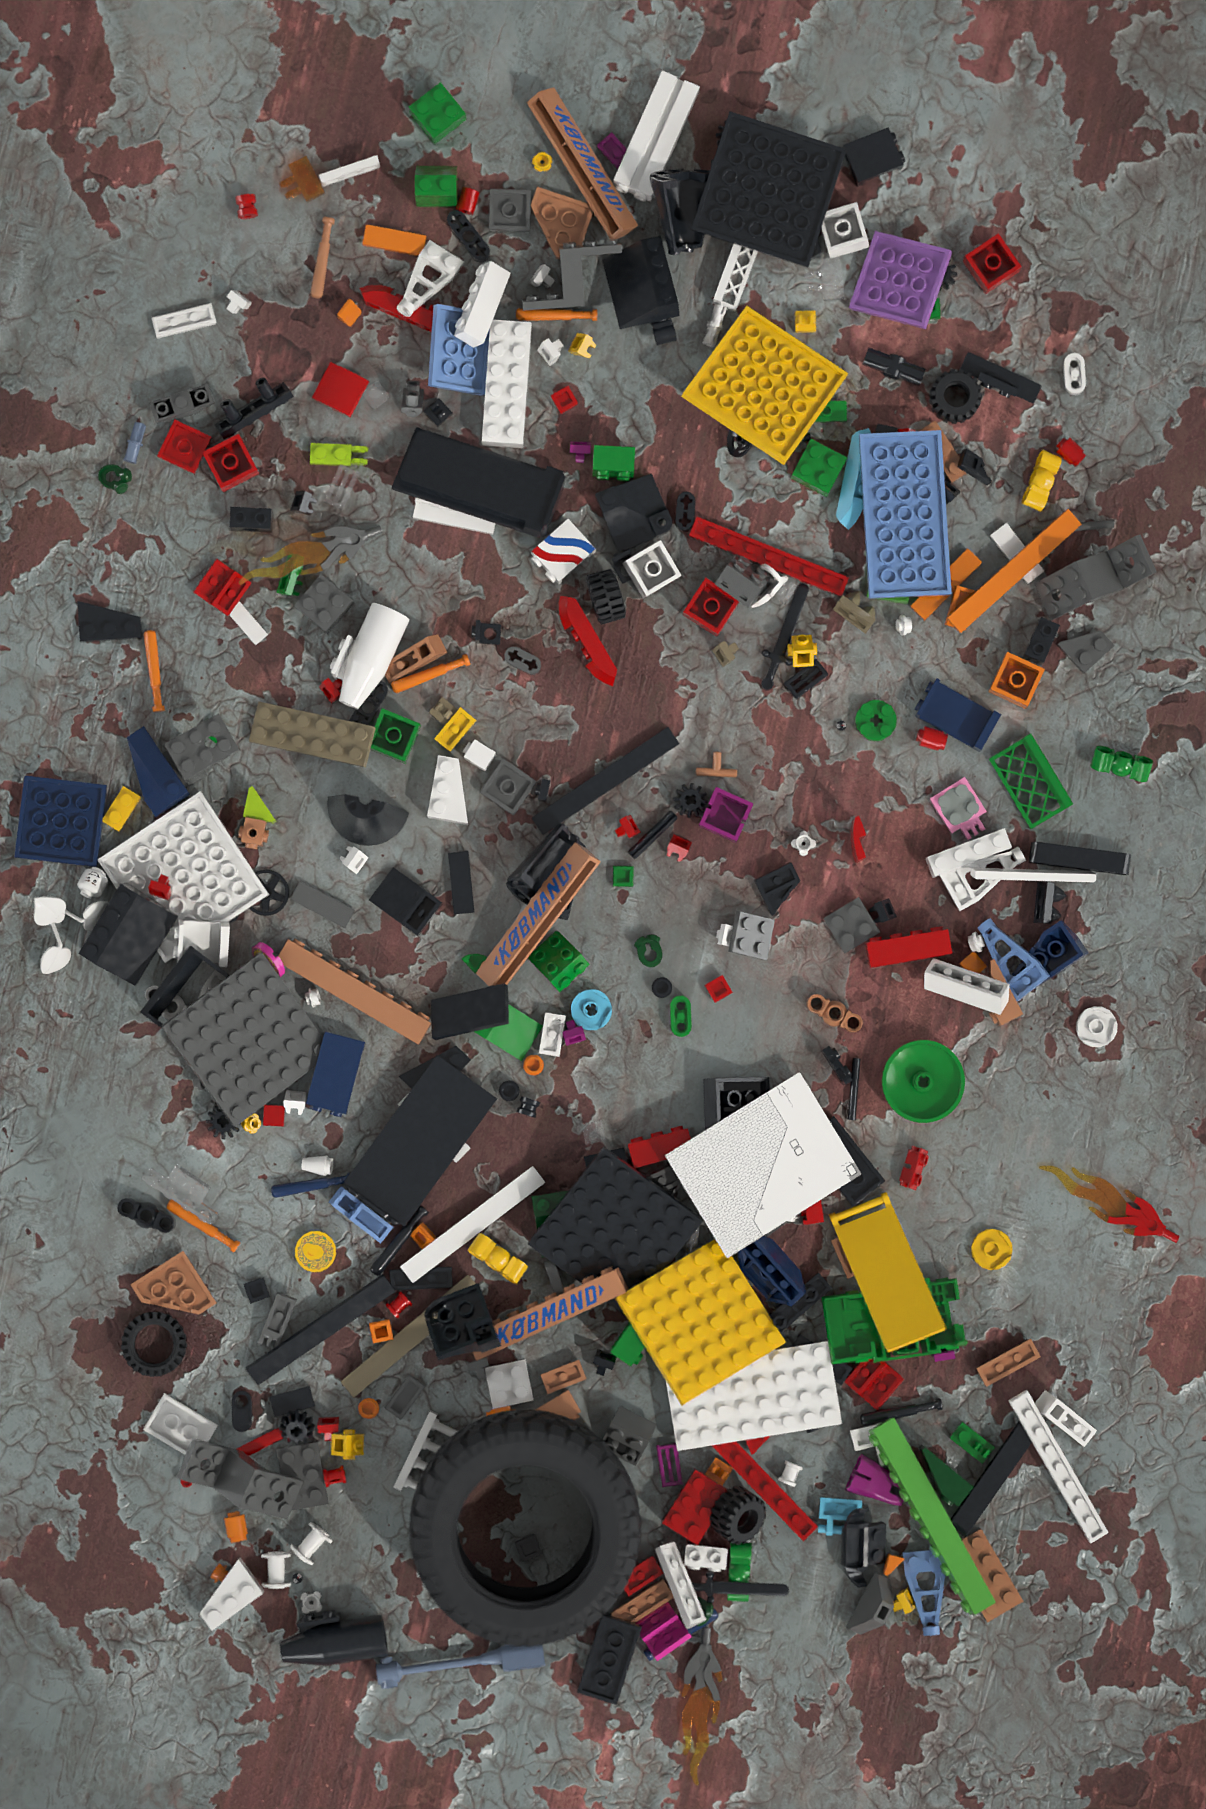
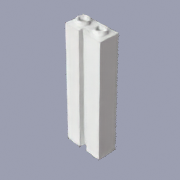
M665 71L661 72L614 178L613 185L616 187V190L622 193H632L640 201H651L654 194L650 183V174L665 170L697 98L700 86L686 80L677 79L676 76Z

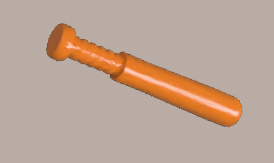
M518 308L516 310V319L519 321L592 319V321H597V309H592V311H572V309L523 310V308Z
M148 630L144 632V643L150 686L152 687L154 697L152 710L153 712H163L165 707L162 705L160 692L161 679L157 637L154 630Z
M463 654L462 658L450 663H442L393 681L391 686L395 693H399L446 674L447 671L457 667L469 666L471 663L467 654Z
M171 1199L167 1203V1210L210 1237L223 1242V1244L229 1246L231 1252H235L239 1247L240 1242L238 1240L233 1241L222 1232H219L218 1228L177 1200Z

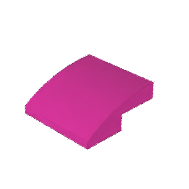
M666 1602L636 1622V1624L642 1625L640 1636L657 1661L691 1638L690 1633L669 1602Z

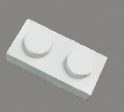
M545 1013L539 1054L560 1056L565 1015Z

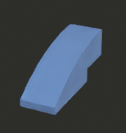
M342 1186L329 1200V1203L379 1243L385 1239L393 1228L392 1225Z

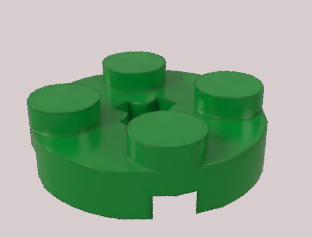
M871 700L863 704L855 717V725L858 732L865 739L874 742L882 741L889 737L895 730L897 723L893 707L881 700ZM874 715H878V718L882 720V723H878V726H874V723L870 722V718H874Z

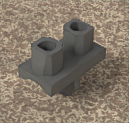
M409 380L407 381V388H403L401 413H405L409 417H417L422 413L424 389H420V381Z

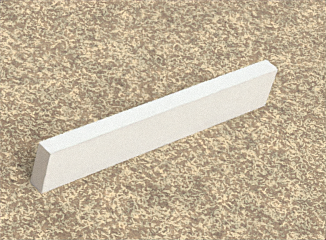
M971 868L970 875L975 879L1096 881V874L1091 871Z

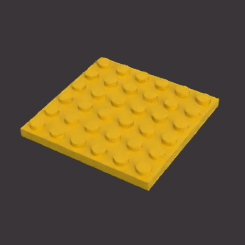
M746 306L681 397L785 465L846 379L848 373Z
M716 1239L616 1298V1301L681 1406L786 1343L732 1256L728 1258L725 1256Z

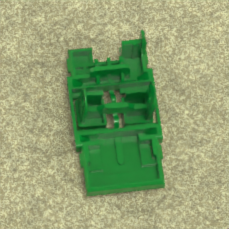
M924 1278L946 1329L921 1339L922 1353H918L919 1342L916 1341L893 1350L892 1355L897 1357H891V1353L886 1351L862 1292L854 1290L847 1291L845 1294L821 1297L831 1364L854 1361L861 1363L868 1362V1359H873V1363L939 1354L941 1349L953 1350L966 1346L968 1340H965L963 1324H954L952 1326L949 1308L950 1301L960 1300L957 1278H939L930 1282V1278Z

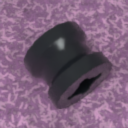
M521 1096V1105L517 1108L516 1112L536 1118V1108L540 1106L541 1102Z

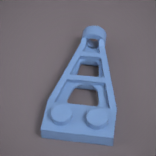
M991 918L978 927L992 959H995L1016 1001L1021 1000L1050 977L1038 959L1001 931ZM999 940H1003L1011 948V951L1004 957H1001L995 948V943ZM1012 956H1018L1026 964V968L1016 976H1012L1007 967V960Z
M931 1550L902 1552V1557L905 1558L903 1560L904 1574L923 1625V1636L939 1635V1617L945 1575L940 1568L941 1562L938 1557H934ZM932 1571L935 1574L934 1587L931 1590L920 1589L916 1579L919 1572ZM923 1595H934V1610L924 1611L921 1602ZM929 1622L934 1623L933 1626H927Z

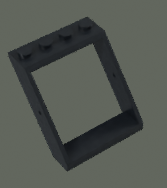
M190 946L140 1013L162 1028L161 1026L164 1024L158 1020L202 961H205L224 977H228L229 974Z

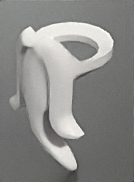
M762 564L760 569L768 571L774 578L769 580L771 585L764 593L759 595L760 599L754 602L751 607H758L771 599L788 580V576L780 577L772 567Z

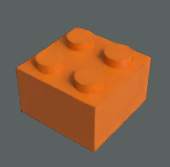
M1007 652L988 692L1026 709L1045 669Z

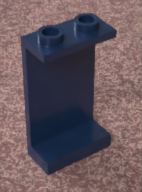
M938 678L935 682L930 681L924 691L928 693L924 700L920 699L915 707V710L918 711L915 716L980 752L1002 714L995 710L991 712L943 685Z
M329 1032L324 1033L306 1104L310 1105L309 1109L321 1112L322 1108L330 1110V1115L342 1117V1114L347 1115L348 1105L366 1042Z

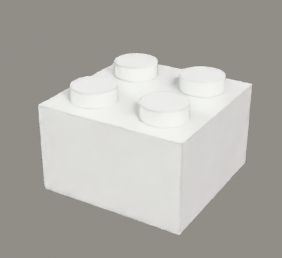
M857 202L826 212L821 229L830 259L869 247Z
M661 540L622 563L643 599L682 576Z

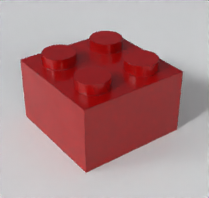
M999 233L965 255L963 263L985 295L1017 274L1022 267Z
M239 434L202 452L222 492L259 474Z
M705 578L683 611V616L718 637L738 606L739 601Z

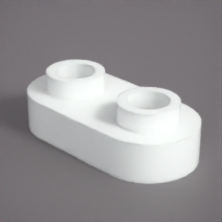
M1071 353L1063 362L1064 385L1069 394L1078 395L1086 386L1085 362L1080 354ZM1070 362H1076L1077 367L1072 368ZM1072 382H1077V383H1078V387H1077V388H1073V387L1071 386V383H1072Z

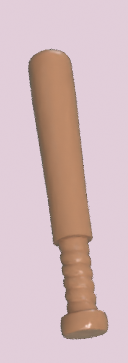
M323 217L322 219L324 229L321 242L319 243L310 295L317 299L323 296L330 248L331 227L335 222L330 217Z

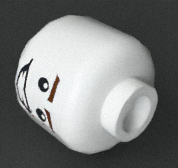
M97 867L85 869L77 883L81 890V895L89 899L100 897L108 884L107 874Z

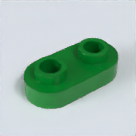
M676 996L670 1003L671 1031L677 1037L687 1036L692 1028L691 1003L685 996ZM677 1003H683L684 1009L678 1010L676 1007ZM679 1023H683L685 1025V1029L683 1031H679L677 1029V1025Z

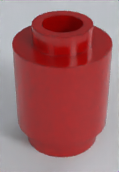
M1064 437L1056 445L1058 448L1056 453L1074 467L1086 456L1083 452L1084 449L1071 437L1068 440Z
M924 726L923 729L918 730L916 741H919V746L936 751L939 749L944 750L948 734H944L941 730Z

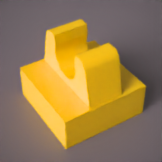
M795 311V333L816 332V311Z
M577 333L568 351L573 355L590 358L591 355L587 353L588 347L595 348L596 344L589 335Z
M908 1588L901 1590L896 1595L898 1599L893 1601L894 1612L903 1609L904 1613L908 1614L916 1608Z

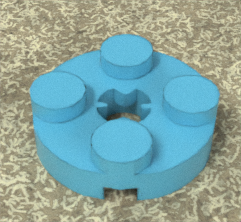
M585 990L579 993L571 1004V1016L578 1026H582L584 1030H598L604 1027L612 1015V1006L609 998L599 990ZM591 1004H594L597 1013L595 1015L592 1014V1016L587 1015L588 1010L586 1006L590 1005L591 1007Z

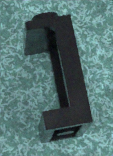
M889 127L843 145L842 148L847 149L845 159L857 187L864 185L865 181L896 169L898 171L903 169L905 157L902 151H898L896 135L894 132H890Z

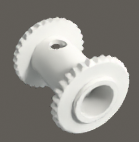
M310 1522L309 1525L312 1531L298 1547L294 1544H291L290 1547L302 1561L313 1565V1561L310 1559L311 1555L316 1552L325 1540L332 1543V1539L323 1528Z
M283 1551L263 1553L261 1557L268 1558V1582L262 1583V1586L270 1589L291 1586L290 1582H285L284 1580L285 1558L291 1557V1554L284 1553Z

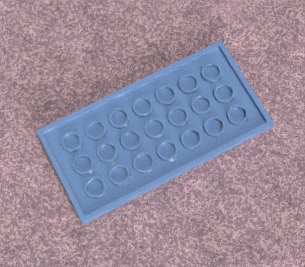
M941 430L859 434L869 599L951 595Z

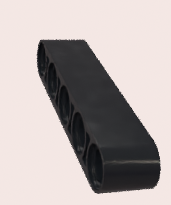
M1031 842L1029 863L1129 875L1131 854Z

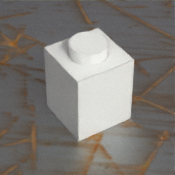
M474 740L473 743L468 742L463 750V753H465L464 759L483 771L487 770L496 755V752L477 740Z

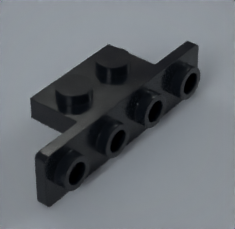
M971 352L966 354L960 369L964 370V373L970 372L971 376L981 381V386L990 390L993 386L1000 390L999 394L1010 398L1012 395L1034 403L1042 387L1039 383Z

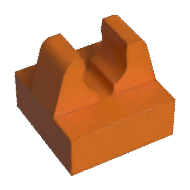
M715 1457L705 1475L723 1486L733 1468Z

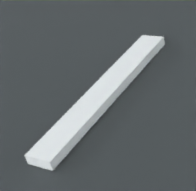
M532 1166L400 1267L411 1282L414 1283L542 1186L545 1181Z
M1025 1390L1008 1400L1088 1541L1093 1543L1108 1533L1106 1527L1029 1392Z

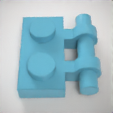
M820 1497L819 1519H827L826 1525L818 1524V1533H826L827 1536L842 1534V1526L833 1525V1521L845 1520L846 1522L848 1515L854 1509L862 1507V1500Z

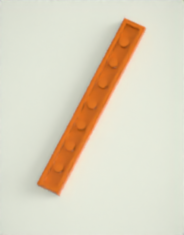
M1066 509L946 618L959 633H962L1073 533L1081 523L1069 509Z

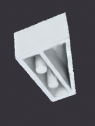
M438 755L427 814L428 818L468 825L459 759Z
M241 1557L200 1613L211 1631L264 1593V1589Z

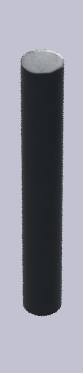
M860 1058L852 1059L851 1078L853 1081L850 1083L847 1120L856 1121Z

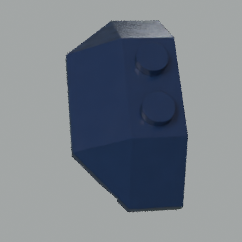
M762 1236L738 1251L740 1270L768 1301L792 1306L806 1293L800 1269L773 1239Z

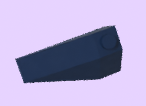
M144 726L127 737L144 801L155 817L190 795Z
M1062 920L1044 931L1040 939L1029 951L1031 955L1038 959L1050 975L1040 985L1089 954L1079 937ZM1024 961L1018 965L1012 976H1016L1026 968Z

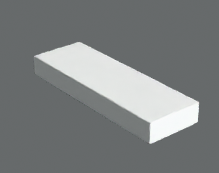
M376 155L319 174V178L324 187L378 169L380 163Z
M211 303L152 317L157 339L217 324Z
M1007 523L990 535L991 539L1009 561L1025 547ZM1037 564L1023 579L1028 585L1041 575L1044 570Z

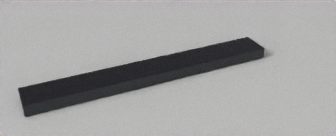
M665 728L533 816L532 820L542 835L546 834L557 823L564 822L680 743L670 728Z
M384 1274L380 1275L246 1367L247 1372L256 1384L260 1385L395 1293V1289Z

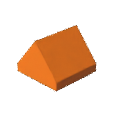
M424 1222L412 1231L410 1235L422 1249L437 1238Z
M390 1319L369 1323L373 1343L393 1340Z

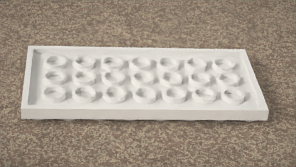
M828 1341L773 1350L681 1406L666 1381L677 1451L842 1424Z

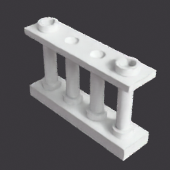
M430 1410L394 1488L401 1491L403 1486L406 1488L409 1486L416 1490L418 1481L411 1479L412 1476L409 1473L412 1467L424 1470L428 1464L418 1456L420 1450L428 1449L436 1453L441 1447L431 1442L430 1438L427 1437L430 1430H437L450 1437L458 1432L440 1423L439 1419H436L438 1413Z

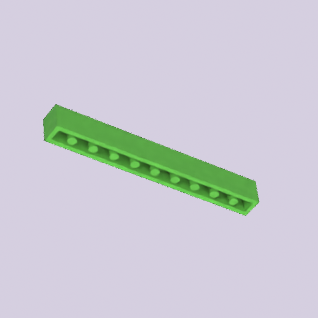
M889 1418L868 1430L870 1433L869 1440L880 1451L879 1458L891 1471L889 1473L891 1480L895 1484L897 1483L901 1489L899 1494L904 1502H908L912 1518L915 1521L918 1520L922 1536L929 1540L932 1554L940 1560L941 1571L950 1578L952 1582L950 1583L951 1589L961 1598L960 1605L964 1612L969 1613V1615H976L996 1603L895 1418Z

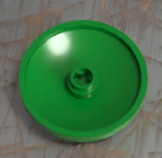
M917 1040L899 1047L887 1060L882 1073V1090L889 1106L899 1116L917 1123L935 1122L948 1116L958 1106L965 1089L964 1070L957 1056L946 1046L930 1040Z

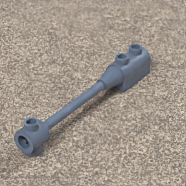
M504 1644L505 1646H500V1648L480 1654V1656L403 1667L397 1661H393L392 1657L381 1658L380 1663L376 1664L378 1684L381 1685V1689L398 1687L397 1682H400L403 1675L477 1664L503 1665L504 1672L545 1667L543 1645L512 1646Z

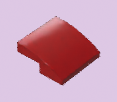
M330 362L312 399L331 407L336 412L351 417L369 381Z
M215 559L193 593L226 616H229L251 585V582L220 560Z
M859 816L852 820L850 833L851 849L855 863L866 858L860 839L866 836V832Z
M868 1359V1362H861L844 1382L878 1411L903 1382L904 1378L887 1363L882 1361L873 1363V1359Z

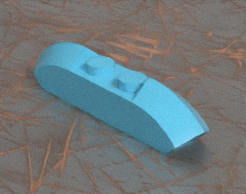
M869 428L859 430L852 435L836 517L848 530L855 524L863 510L859 434L871 433Z

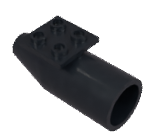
M335 1610L324 1611L321 1614L322 1616L316 1617L314 1613L305 1614L297 1622L299 1633L280 1641V1653L283 1663L330 1666L388 1656V1645L382 1614L340 1621L341 1614L335 1613Z

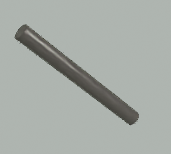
M1114 519L1080 522L1081 525L1075 531L1114 528ZM1047 526L1032 527V535L1040 534Z

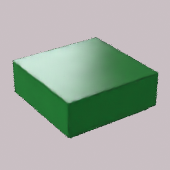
M613 866V887H633L634 866Z

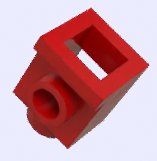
M821 1200L801 1212V1216L806 1218V1220H802V1225L824 1222Z

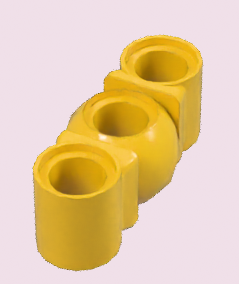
M1045 450L1039 453L1034 471L1029 479L1030 486L1026 488L1022 497V504L1040 512L1044 509L1049 491L1054 483V475L1057 474L1062 462L1061 457Z
M482 1233L477 1235L468 1248L470 1254L482 1262L485 1261L490 1268L500 1272V1275L513 1284L519 1282L528 1268L524 1262L515 1256H511L507 1250L496 1245L495 1242Z

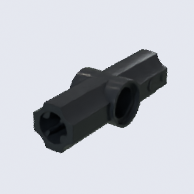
M868 348L862 363L864 366L882 372L886 377L895 380L901 379L920 386L926 371L925 368L909 363L901 356L895 354L888 355L873 348Z

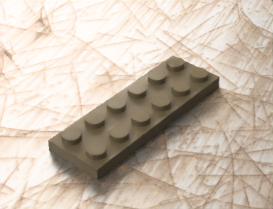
M258 702L249 742L366 768L376 728L365 724Z

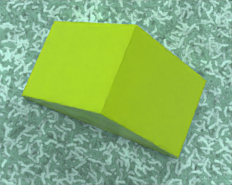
M249 787L243 817L264 820L271 824L277 822L254 787Z

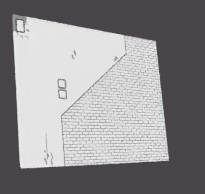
M801 1073L792 1076L665 1155L727 1258L861 1175V1172Z

